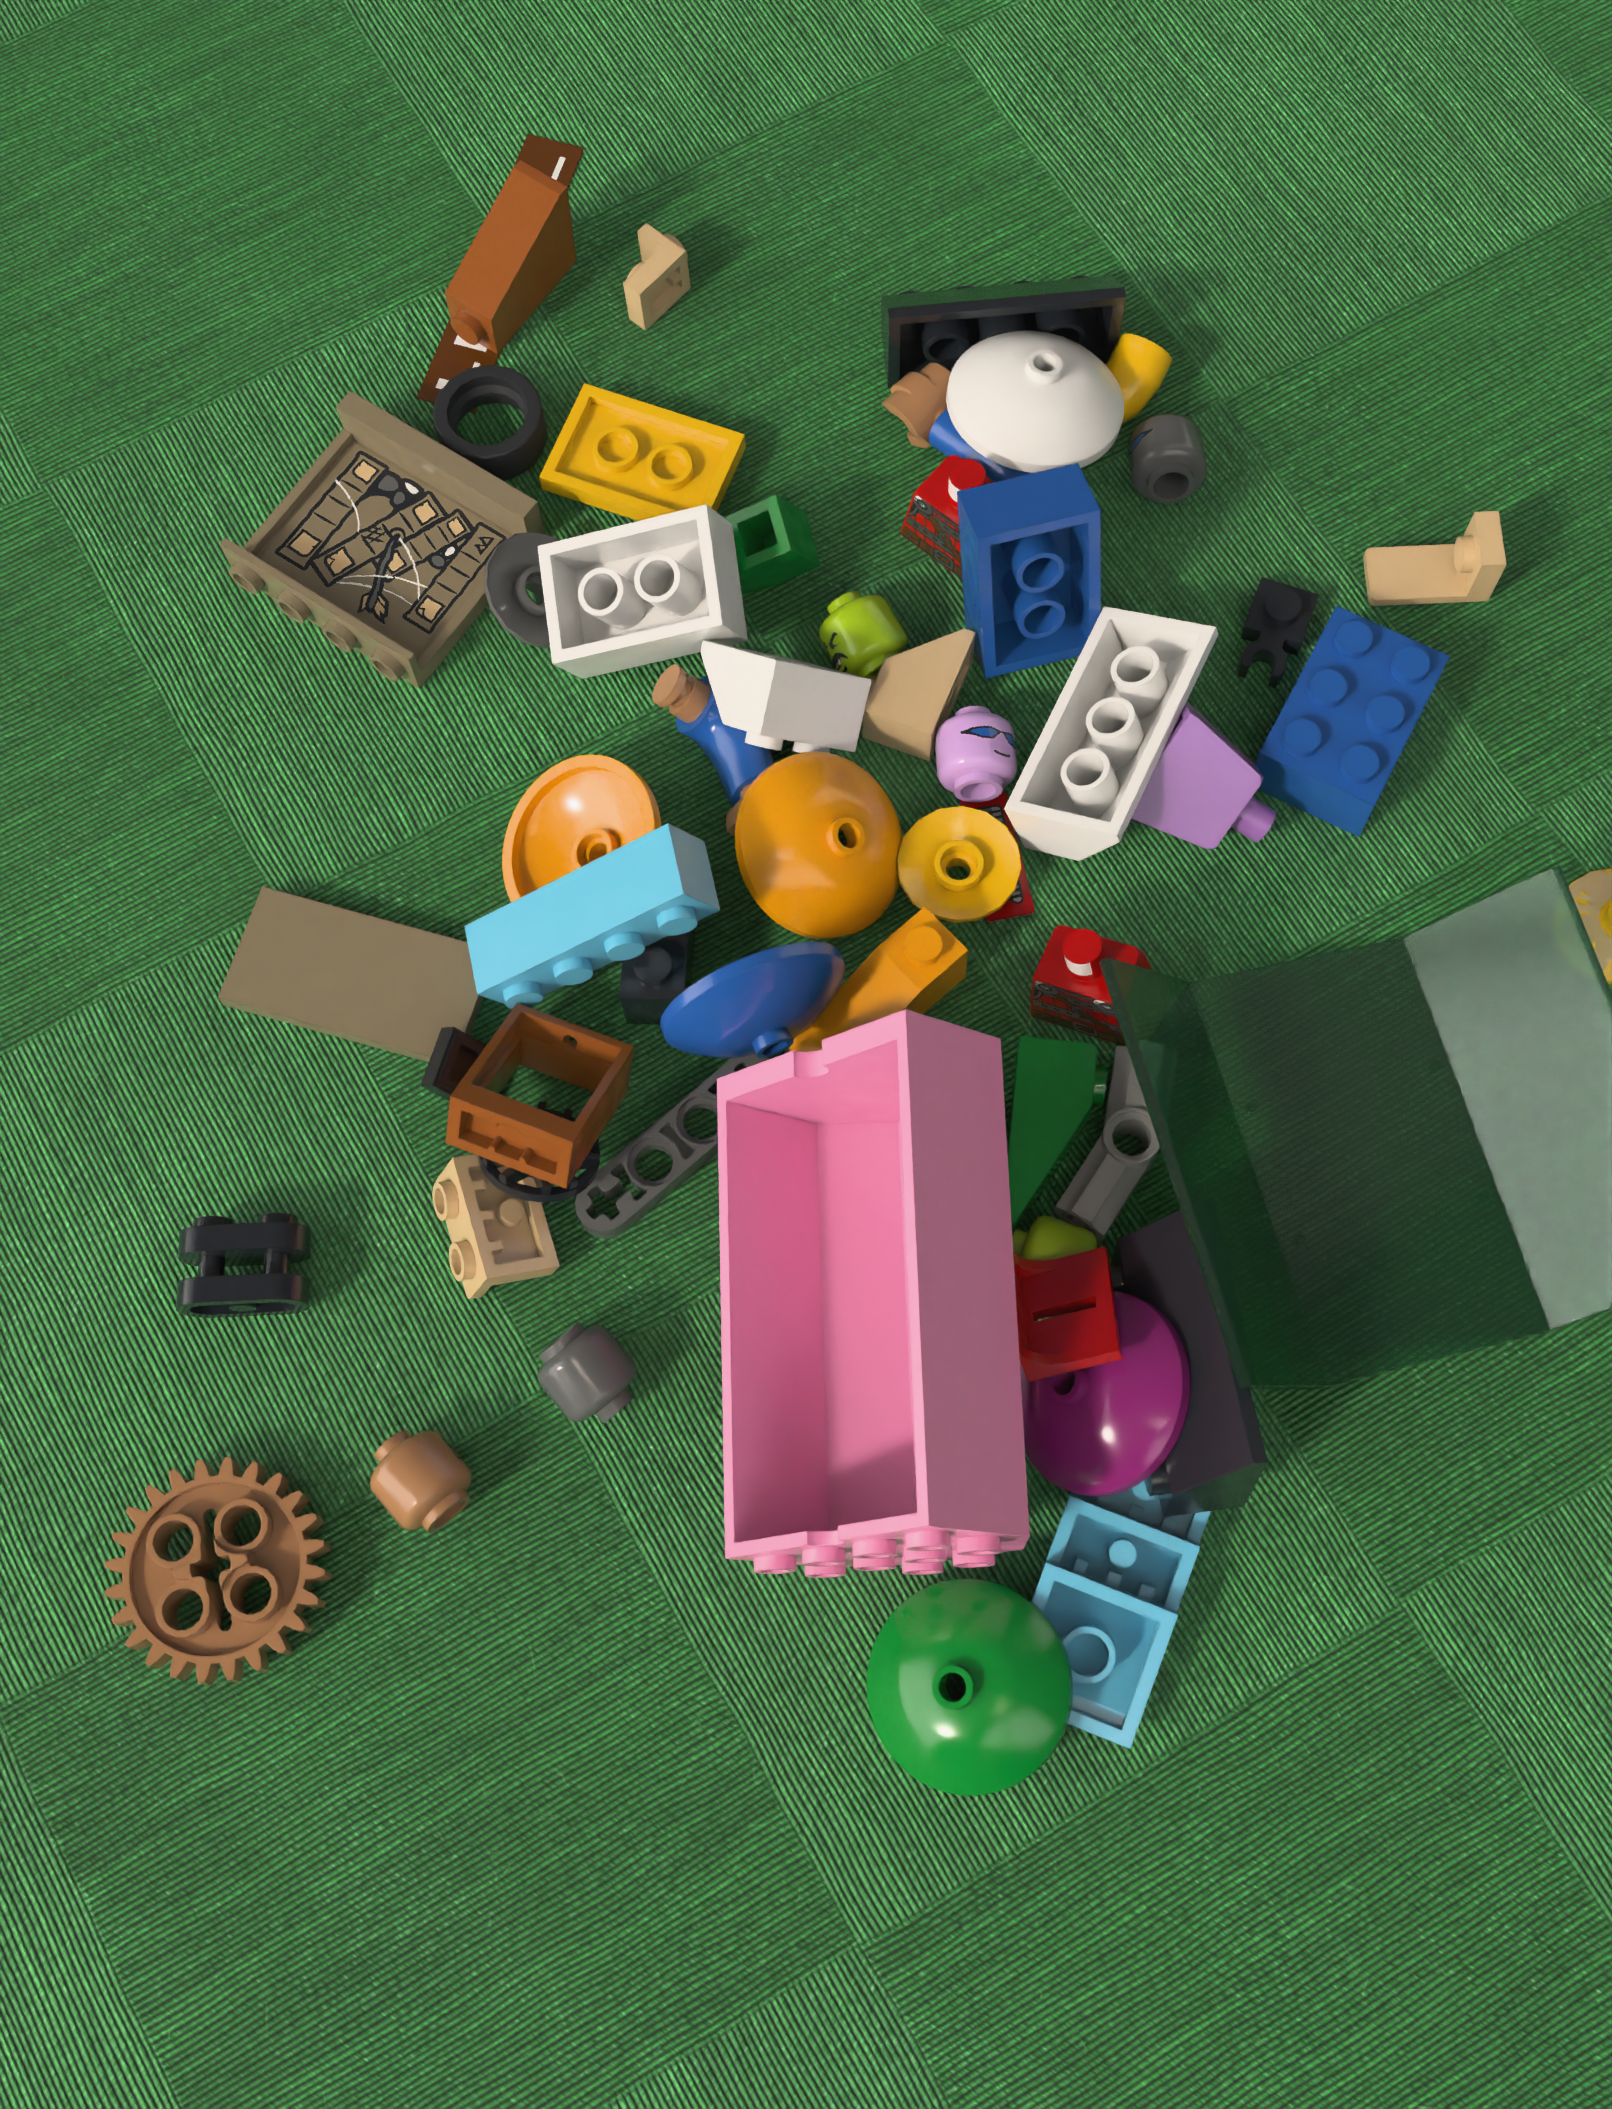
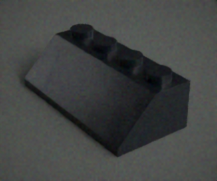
M1111 275L1098 277L1075 276L1064 280L1042 282L1018 281L1008 285L986 287L961 286L952 290L929 292L905 291L896 295L882 296L881 334L888 389L892 388L894 384L909 372H919L929 363H938L951 372L961 355L976 343L995 335L1014 331H1040L1065 337L1088 349L1106 364L1120 337L1126 301L1125 287Z
M1206 1202L1192 1203L1118 1239L1110 1264L1114 1291L1138 1297L1160 1310L1178 1332L1188 1359L1190 1399L1183 1428L1167 1458L1157 1470L1144 1480L1149 1496L1159 1495L1163 1517L1244 1507L1267 1464Z

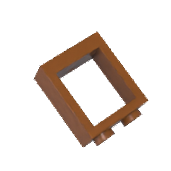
M517 1003L450 1095L446 1144L566 1189L627 1093L634 1046ZM567 1035L574 1037L577 1043L570 1041ZM519 1064L594 1092L575 1122L499 1093Z

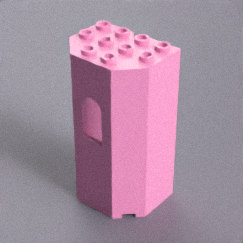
M905 1009L823 1039L822 1050L813 1052L793 1050L718 1078L717 1114L725 1559L754 1561V1573L759 1574L792 1573L796 1571V1565H804L805 1577L832 1578L845 1576L846 1566H853L854 1570L880 1571L894 1569L896 1565H902L903 1574L928 1575L943 1573V1562L947 1560H953L954 1567H988L995 1565V1554L1024 1549L1030 1537L1001 1039Z

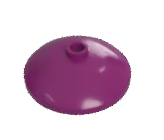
M1114 1291L1123 1359L1028 1382L1020 1363L1025 1453L1037 1471L1047 1480L1064 1490L1081 1495L1107 1496L1117 1494L1138 1485L1157 1470L1173 1449L1183 1428L1188 1411L1190 1370L1184 1345L1178 1332L1168 1318L1155 1306L1138 1297ZM1067 1312V1313H1063V1314L1051 1316V1317H1048V1318H1052V1317H1056V1316H1060V1315H1064V1314H1068V1313H1072V1312ZM1075 1378V1384L1073 1389L1071 1390L1072 1383Z

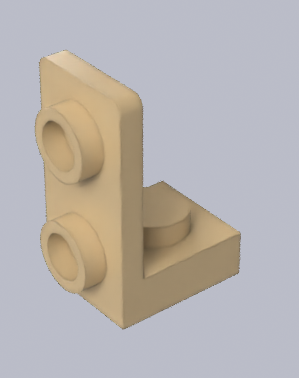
M1499 511L1474 512L1464 536L1457 537L1455 544L1371 547L1366 549L1363 563L1369 604L1372 606L1488 601L1507 565Z

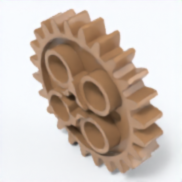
M231 1457L224 1458L219 1474L216 1475L211 1464L201 1459L196 1461L194 1480L192 1481L176 1469L169 1471L172 1490L168 1493L148 1485L145 1490L152 1506L147 1512L128 1506L125 1512L137 1525L133 1533L115 1532L112 1535L114 1541L127 1548L125 1557L105 1561L106 1568L122 1574V1582L109 1587L104 1592L106 1597L126 1602V1606L111 1618L113 1624L121 1627L137 1626L130 1634L125 1645L130 1649L138 1651L153 1644L147 1655L146 1665L160 1669L172 1658L170 1677L183 1681L190 1675L196 1665L198 1683L213 1685L221 1666L226 1679L238 1683L242 1682L244 1661H248L256 1671L265 1673L269 1671L267 1650L272 1648L286 1656L293 1654L291 1644L286 1637L291 1628L302 1633H311L312 1627L301 1614L305 1607L324 1608L326 1604L322 1598L311 1592L312 1583L324 1582L332 1578L331 1572L314 1565V1559L329 1552L331 1544L324 1540L310 1539L309 1535L315 1532L324 1521L322 1517L315 1513L299 1516L310 1498L300 1490L284 1497L290 1482L288 1478L280 1473H276L264 1484L266 1468L254 1461L247 1467L241 1477L239 1462ZM210 1511H215L217 1515L214 1521L215 1540L211 1531L207 1528L206 1516ZM258 1512L261 1519V1529L258 1536L251 1543L238 1546L234 1538L237 1522L246 1514ZM190 1527L194 1536L190 1552L184 1558L172 1561L168 1554V1544L171 1537L178 1530ZM218 1556L231 1562L230 1569L220 1573V1584L207 1579L208 1571L218 1568ZM259 1579H267L271 1587V1598L268 1605L258 1613L249 1614L244 1606V1595L247 1588ZM198 1594L203 1603V1613L200 1620L193 1627L182 1630L177 1621L179 1606L187 1597ZM223 1600L227 1610L231 1613L232 1626L227 1631H223L221 1627L224 1614Z

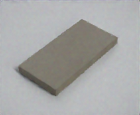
M263 886L218 996V999L224 1006L429 1062L441 1028L455 1027L468 1035L471 1034L484 998L477 995L467 942Z

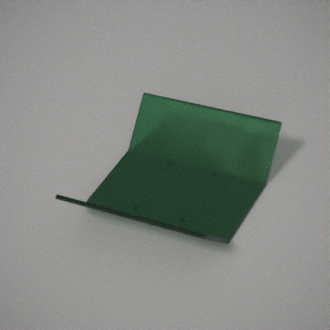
M1560 866L1552 867L1402 938L1191 982L1112 958L1100 961L1099 964L1240 1390L1322 1389L1550 1332L1612 1309V993Z

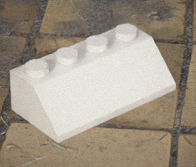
M1103 607L1004 808L1025 848L1081 861L1121 841L1218 637L1216 627L1112 607Z

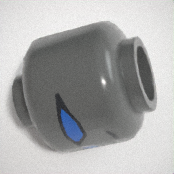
M1174 414L1153 416L1140 423L1131 433L1127 444L1132 485L1142 497L1153 502L1176 503L1192 495L1203 484L1207 474V464L1202 433L1192 420L1182 415Z

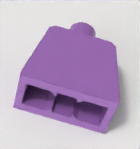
M1186 702L1131 819L1205 849L1213 850L1218 846L1230 827L1251 841L1259 842L1271 828L1276 817V811L1253 797L1264 778L1254 762L1190 703Z

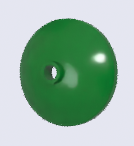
M970 1578L953 1579L919 1590L907 1598L889 1616L881 1628L871 1651L867 1671V1698L871 1718L879 1738L892 1758L906 1772L925 1785L939 1791L963 1796H978L1006 1790L1023 1782L1038 1771L1052 1756L1065 1733L1070 1718L1073 1700V1677L1068 1654L1059 1633L1049 1618L1035 1603L1014 1589L996 1582ZM953 1673L962 1676L966 1683L965 1695L959 1701L952 1699L946 1690V1682Z

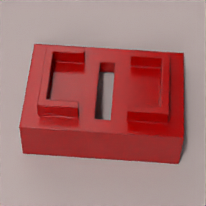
M1106 1247L1057 1259L1040 1261L1021 1258L1013 1251L1019 1359L1028 1382L1123 1359L1110 1258ZM1067 1312H1072V1313H1068V1314H1064V1315H1060V1316H1056V1317H1052V1318H1048V1319L1036 1321V1320H1039V1319H1043V1318H1047V1317H1051V1316H1055V1315H1059V1314H1063V1313H1067Z

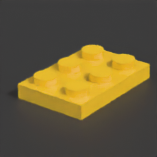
M584 383L539 479L542 490L636 521L705 504L717 512L745 451V434Z

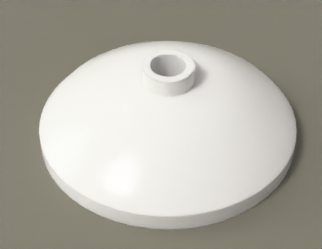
M1040 331L1008 332L976 343L964 352L955 363L949 377L946 392V403L950 419L960 436L973 449L995 463L1028 473L1041 472L1078 463L1080 468L1093 463L1102 457L1114 444L1124 417L1123 394L1109 368L1080 344L1062 336Z

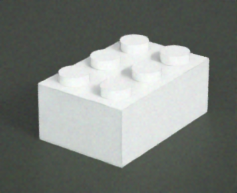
M707 504L538 546L552 664L581 679L701 652L703 640L724 645H734L748 641L733 526Z

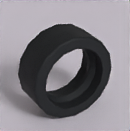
M496 365L469 368L448 381L438 393L434 405L433 418L439 443L502 481L513 479L526 472L543 454L548 434L540 394L527 377L512 368ZM492 403L512 405L522 411L524 415V424L514 436L501 443L491 445L473 444L465 441L458 435L457 426L468 412L481 405Z

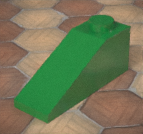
M775 494L724 517L733 526L742 595L771 588L821 566L806 511Z
M1020 1035L1016 1054L1007 1141L1012 1237L1015 1229L1019 1228L1086 1126L1092 1104L1103 1105L1107 1067L1096 1066L1098 1044Z

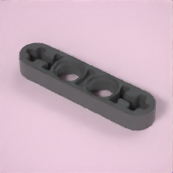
M756 1054L731 1058L598 1171L593 1182L585 1190L577 1194L575 1199L576 1214L584 1229L592 1236L602 1239L620 1236L718 1154V1132L709 1139H695L685 1130L686 1119L691 1113L699 1109L712 1110L717 1114V1096L715 1095L717 1093V1079L769 1060V1058H759ZM650 1150L664 1151L673 1160L670 1173L659 1181L645 1180L639 1176L636 1170L639 1158ZM622 1172H626L633 1188L643 1196L635 1201L632 1193L628 1190L615 1203L619 1212L616 1218L610 1220L604 1214L599 1215L595 1219L591 1218L596 1211L592 1200L600 1194L607 1200L614 1198L624 1189L621 1180L617 1176Z

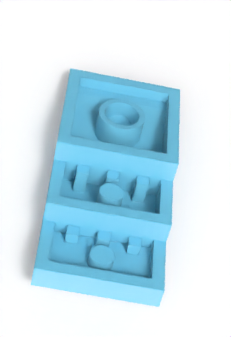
M1144 1480L1126 1491L1107 1496H1088L1070 1491L1031 1599L1052 1622L1068 1654L1073 1677V1700L1068 1721L1069 1725L1126 1748H1131L1178 1617L1177 1611L1200 1549L1199 1543L1211 1511L1163 1517L1159 1495L1149 1496Z

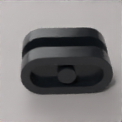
M287 1213L263 1214L258 1217V1223L233 1224L232 1219L221 1216L195 1218L192 1227L182 1229L179 1232L178 1260L188 1265L198 1266V1277L186 1278L177 1283L176 1311L192 1317L221 1318L284 1315L308 1310L310 1280L303 1276L290 1274V1264L303 1262L311 1257V1229L298 1224V1217ZM264 1265L263 1274L225 1275V1267Z

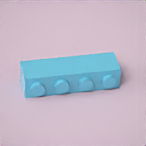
M667 823L465 925L477 995L503 1003L510 1009H513L517 1003L530 1008L539 1004L543 1000V995L564 985H575L589 980L593 976V971L614 961L629 960L641 955L645 950V946L666 936L681 935L693 930L698 924L697 921L720 911L705 842Z

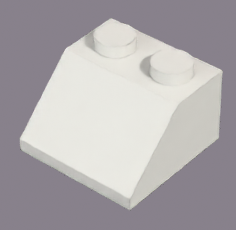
M703 640L700 653L722 723L747 731L745 743L773 750H781L783 740L794 741L792 751L798 753H829L830 748L855 752L871 679L796 659Z

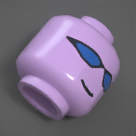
M968 706L958 710L954 717L947 719L937 729L935 737L937 776L942 786L953 792L956 798L967 802L989 801L1002 794L1003 789L1014 780L1017 771L1015 736L1010 722L1005 718L991 713L986 707Z

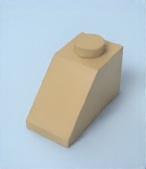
M964 628L886 658L877 679L868 677V679H871V685L863 715V738L930 762L935 751L937 729L949 718L973 663L976 632Z

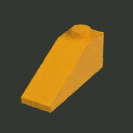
M924 906L867 957L839 988L834 998L817 1020L806 1030L795 1036L793 1044L784 1053L793 1050L799 1052L822 1050L823 1039L905 1009L920 1014L925 1013L965 978L968 949Z

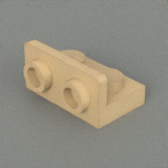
M478 1155L453 1157L433 1186L432 1197L436 1215L441 1221H446L452 1242L449 1248L451 1271L457 1281L463 1282L467 1298H480L493 1285L552 1275L560 1265L542 1203L519 1199L498 1189L482 1172ZM503 1166L498 1168V1170L502 1173L509 1167ZM527 1177L517 1182L537 1188L532 1177Z

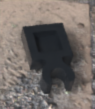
M1261 577L1241 634V639L1251 641L1252 643L1243 650L1238 665V677L1246 678L1251 664L1265 662L1272 669L1268 686L1275 688L1279 685L1287 666L1286 653L1298 656L1319 594Z

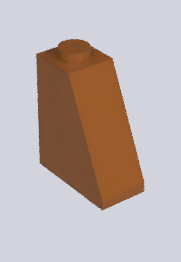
M519 160L513 167L445 291L451 326L457 335L467 343L472 345L479 343L498 355L577 261L567 186L522 160Z

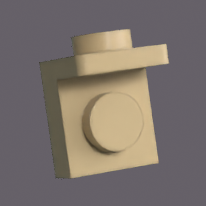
M647 223L637 231L642 262L638 263L630 271L627 279L623 282L629 319L645 331L691 288L687 262L688 255L683 245L671 234L665 233L663 235Z

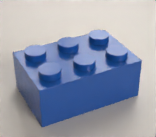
M1070 464L957 491L966 629L976 632L974 653L985 679L1080 656L1101 613V509L1079 464Z
M1336 606L1258 754L1255 765L1264 778L1257 790L1359 837L1450 656Z

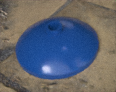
M823 942L793 943L757 952L721 967L684 990L665 1009L661 1016L660 1028L666 1042L670 1046L692 1055L718 1058H739L756 1054L759 1058H767L777 1055L788 1049L793 1044L792 1038L811 1026L834 998L846 972L845 962L840 951L835 946Z

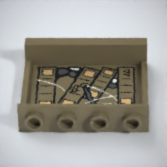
M349 391L336 406L343 426L340 433L243 547L238 546L227 538L222 540L220 546L231 566L228 570L229 575L244 590L254 595H257L259 591L264 592L275 599L276 605L294 621L304 623L307 619L320 627L325 637L339 649L350 652L354 648L369 657L372 666L386 678L398 681L401 677L420 689L488 605L484 589L485 566L495 547L514 534L527 532L545 534L538 501L354 392Z

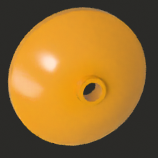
M803 752L770 765L752 782L742 799L735 825L736 857L740 873L751 896L759 907L776 923L795 934L814 939H833L861 931L875 922L888 908L898 890L900 881L897 856L903 840L900 822L883 788L863 768L835 754ZM839 828L846 837V847L839 841Z
M589 754L564 760L548 769L536 779L517 804L505 834L502 871L510 901L513 902L661 827L657 801L642 776L618 760L607 756Z

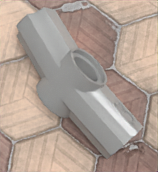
M1136 1043L1129 1046H1116L1102 1134L1054 1208V1213L1065 1222L1091 1231L1100 1241L1106 1236L1142 1177L1151 1169L1162 1141L1161 1121L1171 1055L1163 1053L1157 1047ZM1120 1134L1136 1136L1142 1141L1145 1152L1137 1156L1123 1154L1115 1147L1113 1138Z

